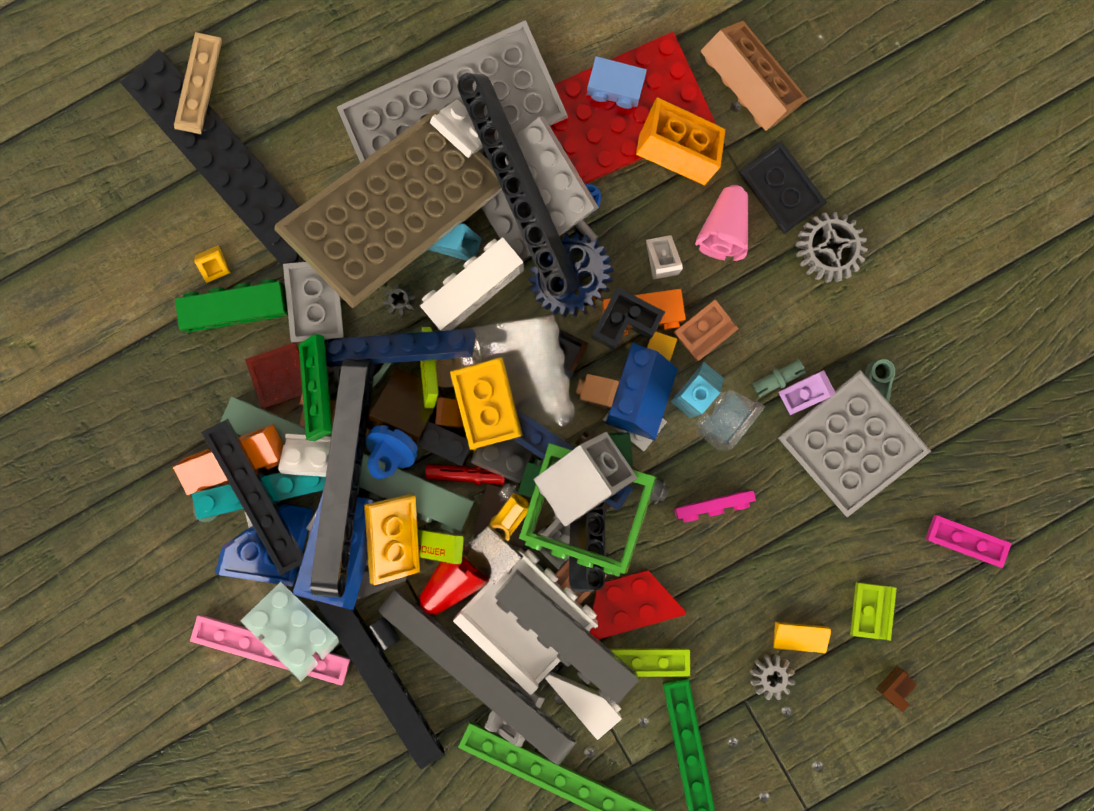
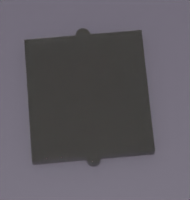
M490 524L478 535H473L471 542L462 552V555L493 584L505 574H510L512 568L523 558V555Z

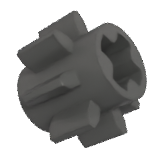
M395 284V290L390 291L386 289L389 297L383 303L392 306L389 310L390 314L393 315L397 310L404 317V311L408 309L414 311L411 301H415L417 298L416 296L408 295L411 290L409 286L402 290L398 284ZM396 296L400 298L403 296L405 303L403 305L397 304L394 299Z

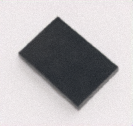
M782 141L738 172L783 234L827 203Z

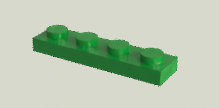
M314 334L299 343L306 440L313 442L332 433L324 336Z

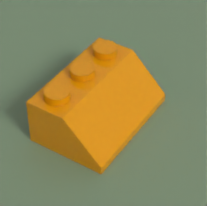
M657 97L639 135L636 155L705 185L721 167L726 129Z

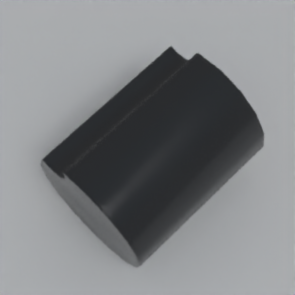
M384 616L367 627V630L381 651L400 640L395 629Z

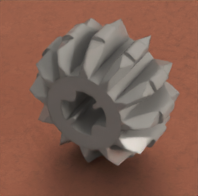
M765 654L763 657L765 663L762 664V662L756 659L755 664L759 667L758 670L750 669V673L757 676L750 680V684L757 686L755 692L758 695L764 693V697L767 700H770L773 694L777 700H780L781 691L787 695L790 694V690L786 687L787 684L795 685V681L788 678L793 676L795 671L792 668H788L790 662L787 659L781 661L780 656L775 654L771 661L769 655ZM774 673L777 675V679H772L771 681L767 679L768 675H773Z

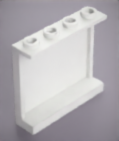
M520 548L491 578L487 585L460 610L453 622L523 689L532 695L538 689V684L560 660L557 657V651L552 647L549 649L545 648L537 640L538 635L534 631L523 629L516 621L518 618L511 611L507 614L496 604L498 601L495 598L496 592L516 569L588 631L593 627L596 628L598 623L595 619L597 614L588 605L582 607L576 601L578 596L568 586L563 589L556 582L559 578L549 568L544 570L537 564L539 561L538 557L529 549L525 552Z

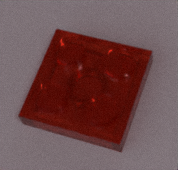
M294 342L245 359L261 409H266L302 396L300 353L297 343Z

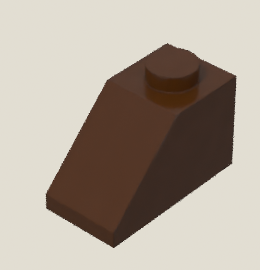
M438 397L436 425L464 428L457 399Z

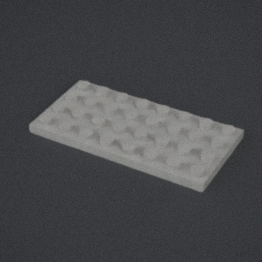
M526 20L337 106L360 163L435 109L440 112V110L455 100L460 101L464 105L457 85L459 78L466 73L484 74L490 79L515 136L538 117H544L549 126L568 118ZM474 81V83H473V90L475 91V89H476V82ZM485 105V107H484V115L486 116V114H487V107H486V105ZM497 130L495 131V139H496V141H497V139H498V132H497ZM484 148L479 150L483 156L486 155Z

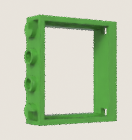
M549 443L539 475L555 464L557 458L562 459L572 450ZM633 470L638 477L633 482L645 486L621 561L534 533L545 499L540 493L537 484L519 539L526 541L525 545L532 549L541 550V547L551 549V555L567 559L568 555L578 558L577 563L586 567L593 568L594 564L604 567L603 572L618 577L620 573L626 574L657 477Z

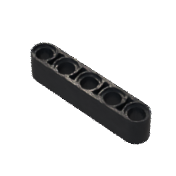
M602 502L570 523V545L605 556L606 502ZM569 556V584L574 592L597 591L604 586V567L596 564L593 565V568L586 567L577 563L578 558Z

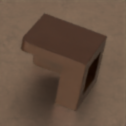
M896 666L876 690L895 708L904 712L910 705L904 699L915 689L917 684L908 676L905 670Z

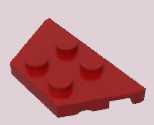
M647 569L605 581L604 586L595 593L592 609L597 614L595 619L598 626L596 628L593 627L589 632L597 639H602L684 616L686 612Z

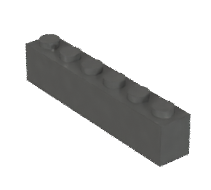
M518 569L496 592L495 598L498 600L496 604L501 610L507 614L511 611L518 618L516 621L523 629L534 631L538 635L537 640L545 648L549 649L552 647L557 651L558 659L568 667L570 664L578 670L577 675L587 684L592 682L599 688L597 692L606 701L609 702L612 699L618 705L639 681L637 673Z

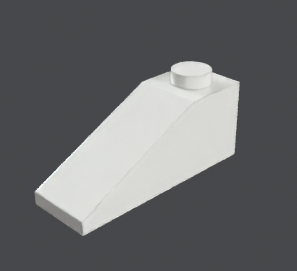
M552 671L545 676L548 683L597 740L622 719L619 713L621 710L619 704L617 705L612 699L609 702L606 701L596 690Z

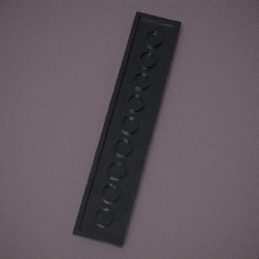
M158 49L120 83L282 266L288 263L306 262L275 231V224L299 206L208 104L202 134L174 128L185 77L163 52Z

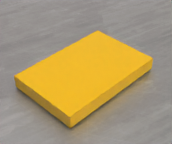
M503 358L450 371L470 450L523 436Z
M407 494L364 505L370 583L378 585L419 573L420 562L415 495Z

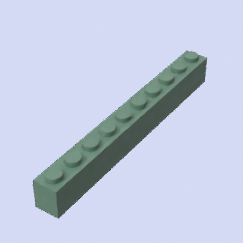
M236 397L230 398L220 421L228 419L238 437L274 424L284 445L286 443V434L306 435L304 426ZM363 454L359 490L362 488L369 491L368 496L378 501H383L384 498L391 499L407 494L415 495L416 512H418L417 518L429 523L434 519L442 523V529L455 533L456 530H463L475 503L474 500L398 467L392 476L376 479L370 474L368 469L370 455ZM379 460L380 469L385 471V463Z

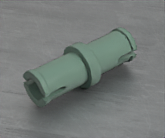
M797 359L779 370L775 368L771 371L770 375L751 384L755 393L760 398L778 387L781 389L786 387V383L801 375H805L806 370L801 361Z

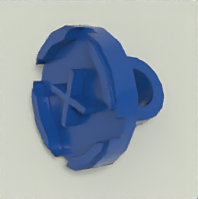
M385 425L372 428L365 442L368 450L371 452L368 459V469L370 474L376 479L392 476L397 467H410L418 456L416 453L418 448L407 434L397 429L394 432L387 430L388 426ZM379 460L385 463V471L380 469Z

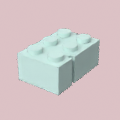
M282 582L241 620L243 625L300 682L318 665V662L313 657L315 653L323 660L340 643L338 637L293 595Z

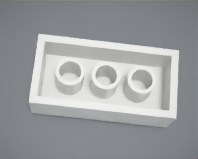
M503 237L499 241L494 239L484 247L485 252L478 258L476 256L471 257L463 265L464 270L458 275L455 273L451 274L443 281L444 286L437 292L432 290L423 297L422 301L424 303L420 307L440 331L456 328L524 271L523 261Z

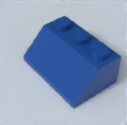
M632 343L605 424L655 441L678 368L658 351Z

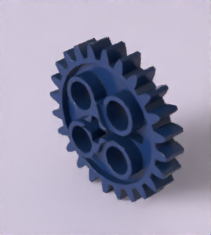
M565 233L562 243L578 278L579 295H576V291H573L563 296H552L546 290L537 267L529 268V271L535 275L529 278V282L535 285L531 288L534 294H538L535 299L539 303L543 302L542 306L546 310L551 308V312L554 315H557L560 311L563 317H567L570 311L574 317H577L579 309L584 314H587L588 305L596 309L594 301L596 299L604 301L601 292H610L605 283L613 282L611 276L607 275L613 272V268L611 265H607L611 262V259L608 255H605L607 251L603 246L599 247L600 244L596 239L591 242L590 237L585 235L581 240V236L578 233H575L573 239H571L568 233ZM549 253V261L553 264V256ZM583 254L582 260L574 263L575 257ZM560 277V279H559L560 286H561L562 288H564V281H563V279ZM592 277L590 284L582 286L585 278Z

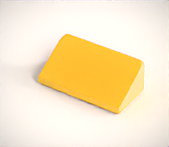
M775 622L773 648L826 653L831 628L818 625Z

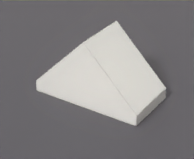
M672 236L646 240L653 280L679 275L683 268Z

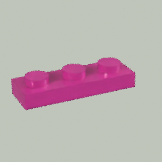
M747 490L674 507V513L677 519L683 518V522L698 520V514L708 512L709 516L723 514L724 508L734 506V510L749 508V502L756 501L753 490Z
M937 515L933 516L925 540L1003 568L1012 544Z

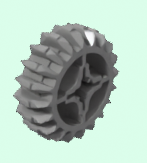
M826 212L821 214L820 219L814 216L811 219V223L807 222L804 224L805 231H800L798 237L802 240L796 242L795 246L803 250L797 252L796 256L799 258L804 257L805 260L800 263V266L804 267L808 264L810 267L806 272L808 275L814 271L817 272L815 275L816 280H820L823 275L826 283L831 282L832 278L836 282H840L842 275L848 279L852 276L851 271L857 272L860 269L857 263L862 264L865 261V258L860 255L867 252V248L861 246V244L867 241V238H859L863 228L855 230L853 226L856 225V220L847 223L848 216L846 214L840 220L838 219L837 212H833L830 218ZM822 229V243L812 247L815 233ZM835 229L843 233L846 239L838 237ZM828 244H830V246L835 247L840 246L834 251L832 249L824 248ZM846 248H850L849 258L841 266V252ZM816 256L824 257L827 264L831 265V267L822 264Z

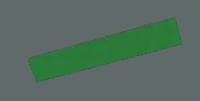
M689 678L663 682L687 810L715 811Z

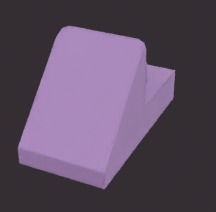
M824 370L810 375L778 392L790 415L836 394Z

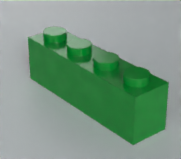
M266 279L260 281L261 285L251 286L250 283L235 285V289L231 290L219 287L209 289L207 294L199 295V292L184 293L183 298L175 299L179 330L189 333L288 316L285 285L276 282V279Z

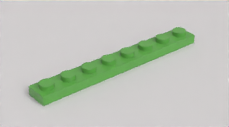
M471 721L459 743L458 748L590 811H658L564 765H557L547 757L524 746H514L501 735L488 731Z

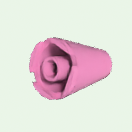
M730 185L722 190L697 236L696 246L699 244V250L709 257L725 260L726 256H734L733 261L744 259L747 255L748 194L741 186Z

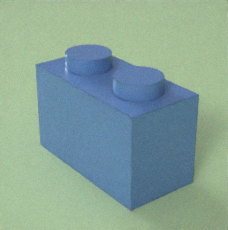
M596 56L587 95H590L592 99L599 102H606V100L617 102L616 104L622 108L629 109L632 106L637 108L647 69Z

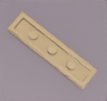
M195 32L174 122L175 129L202 134L222 44L220 37Z

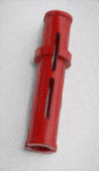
M430 463L426 465V480L475 483L476 486H481V483L505 485V477L477 465L476 467Z

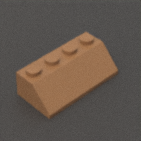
M744 21L721 29L701 50L707 64L715 68L721 76L722 82L733 90L738 96L740 104L752 113L755 122L765 130L777 125L808 100Z

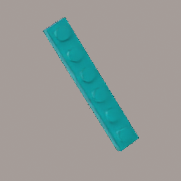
M281 473L261 477L274 502L322 491L326 478L323 476ZM231 485L191 493L197 520L243 509Z

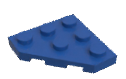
M285 503L278 510L300 550L303 551L308 532L306 528L311 521L313 509ZM252 525L222 546L215 573L222 576L274 584L282 582L284 585L294 586L298 567L280 575Z

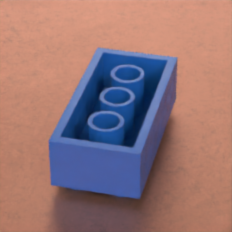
M322 493L292 594L354 610L368 559L364 505L374 503L375 501L360 497L357 499L344 595L341 598L313 596L310 585L323 499Z

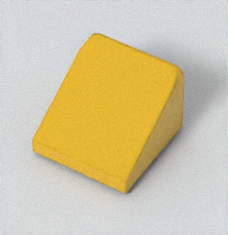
M219 245L195 255L194 262L206 283L230 274L229 267Z

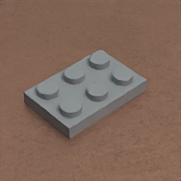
M307 262L283 264L291 343L303 342L314 334L324 336V340L345 338L340 295Z

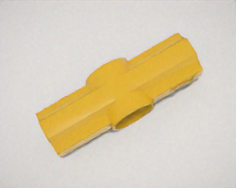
M513 493L498 514L491 519L489 526L468 553L473 563L479 567H487L502 546L508 543L510 536L527 514L530 504L526 498L520 494ZM494 528L503 529L505 533H499Z

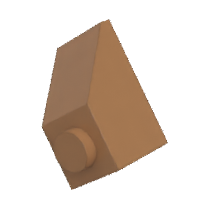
M587 374L585 380L580 378L576 394H580L579 401L609 410L612 407L619 381Z

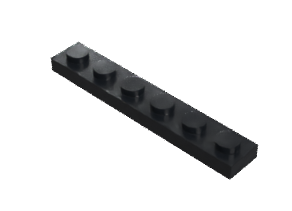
M226 419L201 432L280 575L300 566L304 555L229 420Z

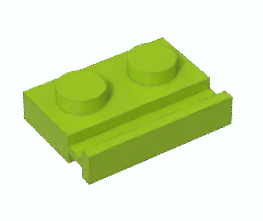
M856 582L850 635L891 641L896 587Z

